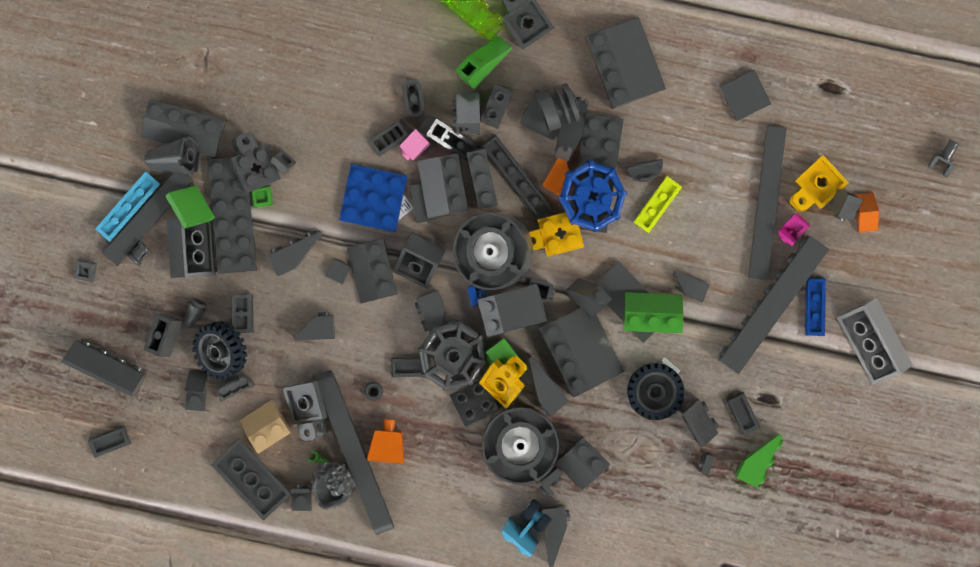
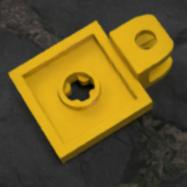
M822 155L794 181L800 189L791 196L789 203L797 212L805 211L813 204L822 209L834 198L837 190H842L849 182ZM818 177L826 179L824 182L825 187L817 185ZM799 199H802V205L799 203Z
M566 212L538 219L540 229L529 232L531 238L534 237L536 239V243L533 244V250L545 248L547 257L585 247L580 227L569 223ZM558 228H561L562 231L566 230L563 239H560L559 236L556 237Z
M516 355L511 357L505 364H502L497 359L492 363L479 384L507 409L525 387L519 378L524 374L527 366Z

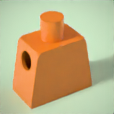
M384 419L383 430L375 429L367 461L404 464L403 434L401 431H394L395 420Z

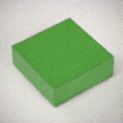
M271 186L261 187L252 191L254 208L273 205Z

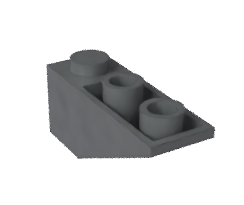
M314 230L307 233V238L299 240V238L289 241V246L283 249L281 246L272 249V254H269L268 257L276 275L281 276L296 269L323 233L321 231L317 233Z
M439 290L416 298L418 302L415 303L418 314L422 313L424 320L421 323L424 331H429L430 333L434 325H443L445 306ZM438 336L431 344V350L439 343L440 339Z

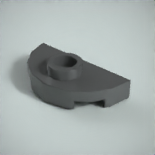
M663 159L628 166L625 169L634 180L649 182L660 174L663 167Z
M235 375L227 378L218 387L217 393L220 402L255 386L253 380L244 375Z

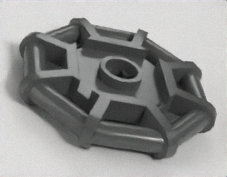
M461 320L440 326L434 325L421 347H418L423 371L422 376L443 388V391L473 385V381L488 361L485 357L483 335L478 334ZM456 330L455 336H447L444 338L441 334L444 332ZM461 331L471 337L472 340L466 342L460 338ZM438 336L440 341L434 350L428 349ZM475 344L478 358L473 357L471 351L472 346ZM456 351L457 359L450 361L449 353ZM427 354L433 355L435 365L431 368L429 367ZM472 362H475V366L468 375L466 371ZM440 370L446 374L445 380L434 374V372ZM456 374L464 376L462 379L451 381V376Z

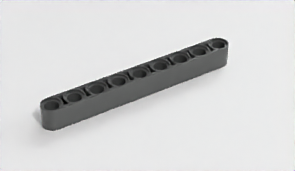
M330 370L315 376L314 381L317 380L323 404L352 477L356 482V487L375 534L379 535L394 529L393 521L369 461H367V456L333 371Z

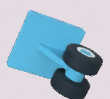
M535 499L520 514L523 520H530L523 528L509 517L501 530L504 539L512 542L517 546L520 553L528 557L533 554L538 540L527 531L533 525V528L540 533L552 520L547 514L542 515V512L538 510L541 504Z

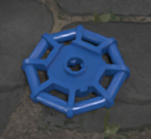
M587 160L583 165L565 173L566 177L558 201L561 202L571 225L575 224L590 229L593 232H598L599 229L621 218L620 213L627 191H625L614 167L610 168L595 163L593 160ZM593 170L606 175L603 178L593 176ZM587 171V177L581 179L580 181L576 178L578 175ZM610 178L617 192L611 191L607 183ZM573 182L575 184V191L572 193V196H568ZM590 191L596 193L595 200H589ZM612 196H617L614 209L611 210L609 206L612 203ZM568 200H573L577 209L575 213ZM603 212L609 214V216L597 221V215ZM583 213L591 216V222L579 218L580 215Z

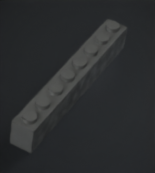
M812 236L801 239L797 245L799 247L798 251L795 254L792 252L786 260L788 264L785 269L781 268L775 275L777 280L773 285L769 284L763 292L766 295L762 300L758 299L753 305L752 309L754 311L750 316L747 314L741 322L743 326L740 331L736 330L730 337L732 342L729 346H724L718 355L721 357L718 360L737 374L747 364L829 251L827 247Z

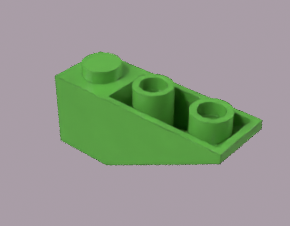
M498 36L469 55L455 71L460 79L474 90L511 51L512 46Z
M777 433L743 458L735 477L757 488L759 484L762 485L767 476L764 474L767 467L770 468L775 460V457H773L775 450H779L782 446V435Z

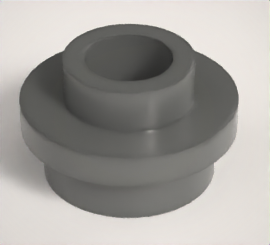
M370 382L365 386L364 394L367 399L376 401L382 397L383 387L378 382ZM373 387L377 389V394L375 395L370 393V389Z

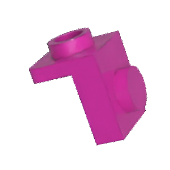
M795 212L781 227L778 234L783 242L793 246L796 240L809 228L810 224Z

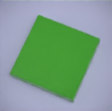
M197 185L170 192L165 196L184 229L212 221L215 218Z

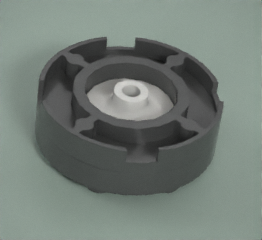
M490 212L473 216L460 227L453 243V252L455 253L457 263L455 266L460 275L469 284L477 288L496 290L512 286L525 276L532 263L533 243L526 227L517 218L509 214Z
M512 407L501 411L488 423L483 434L482 453L488 468L499 479L515 485H526L539 481L551 471L559 453V439L553 424L544 414L529 407ZM523 443L524 446L523 448H518L517 444Z

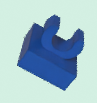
M475 286L467 287L471 306L479 305L477 300L487 297L486 290L476 291Z

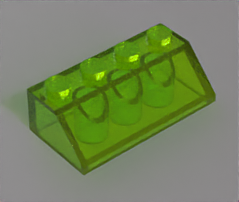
M440 0L489 43L505 26L502 22L503 17L496 11L494 13L487 9L489 6L483 0Z

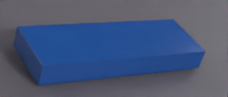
M808 278L806 281L805 336H825L826 279Z

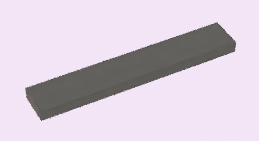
M497 135L481 146L485 147L488 157L537 219L558 214Z
M173 173L104 250L103 254L118 266L169 209L171 205L165 196L170 192L187 188L194 180L189 175Z

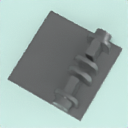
M480 380L450 395L465 428L499 411L493 396L479 384Z

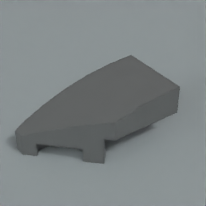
M673 271V276L676 277L679 285V292H682L687 297L703 302L710 285Z

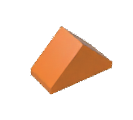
M874 192L854 194L862 199L856 214L858 233L877 231L879 209Z

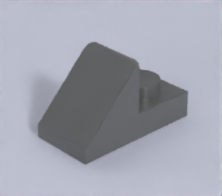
M189 371L185 387V410L205 411L207 373Z

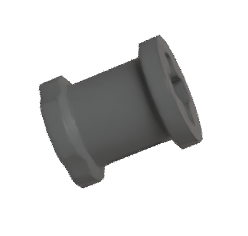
M139 241L138 246L131 253H128L127 256L136 265L140 266L141 261L148 254H151L152 251Z

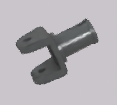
M949 139L943 152L939 153V155H933L928 168L932 169L938 159L948 163L943 173V176L948 177L954 168L953 160L951 159L960 144Z

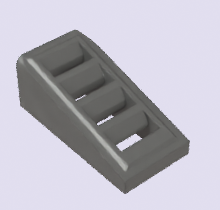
M401 118L370 139L369 143L378 156H381L408 138L412 132ZM397 126H399V128H400L401 131L403 132V134H404L403 136L401 135V133H400L399 130L397 129ZM391 130L398 138L397 140H395L392 134L390 133ZM383 135H386V136L388 137V139H389L390 142H391L390 145L388 144V142L386 141V139L383 137ZM377 139H380L382 144L385 146L384 149L381 148V146L377 142Z

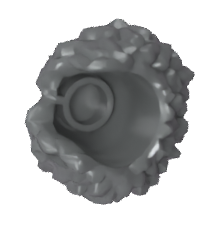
M328 461V463L319 464L315 471H313L312 482H310L312 485L311 490L316 502H318L319 507L328 510L341 506L348 500L349 495L352 494V488L356 487V482L351 478L352 475L346 469L345 464L339 465L336 462Z

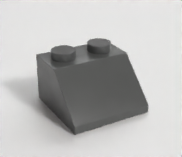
M411 233L393 272L427 289L446 250Z
M583 436L555 462L582 490L610 466V463Z

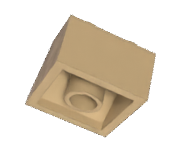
M273 400L240 419L249 441L258 454L292 433L291 428Z

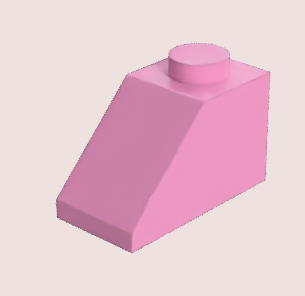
M415 129L400 145L402 149L400 153L407 160L411 158L414 161L430 144Z

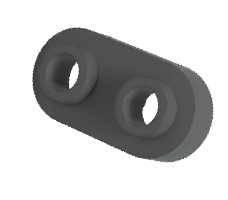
M407 80L402 87L406 112L409 116L418 118L425 112L422 87L417 80ZM410 86H414L416 88V91L414 93L409 92ZM413 105L419 106L417 112L412 111Z

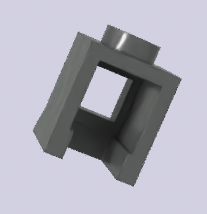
M530 279L529 286L537 284L547 288L545 296H541L543 302L548 303L549 299L553 300L556 290L552 288L553 284Z

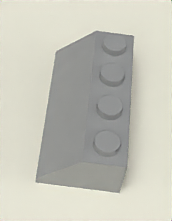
M877 297L837 317L873 385L897 376L913 365Z

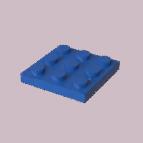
M351 164L339 221L396 232L407 176Z

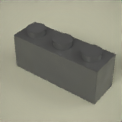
M485 147L466 151L479 209L498 205Z

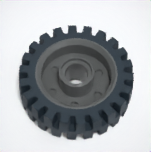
M215 321L205 325L196 332L197 334L193 337L195 340L192 341V345L195 346L192 348V351L196 353L194 358L199 360L197 365L203 366L201 370L207 372V376H213V379H227L240 372L247 362V359H245L247 352H244L247 347L242 345L244 339L239 338L240 332H234L236 328L230 326L227 322Z
M659 363L647 364L634 372L629 380L627 387L629 403L636 413L646 419L663 420L669 418L676 413L684 400L683 382L678 373L667 365ZM655 386L661 389L658 397L651 395V389Z

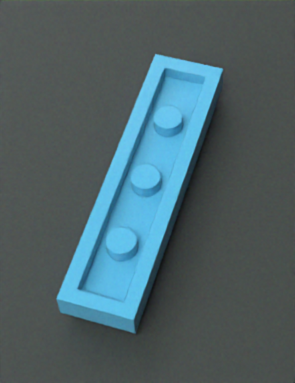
M145 171L95 230L111 242L161 184Z

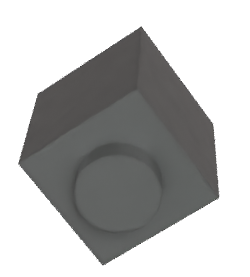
M838 189L829 210L835 213L834 217L837 219L853 221L862 203V199L853 193Z

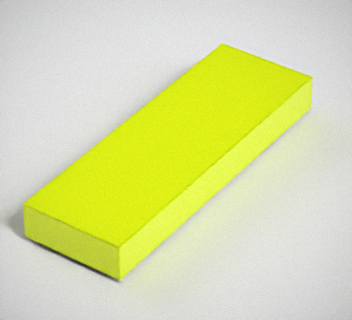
M666 176L633 223L649 233L682 186Z

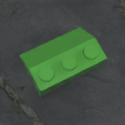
M625 292L623 331L683 333V295Z

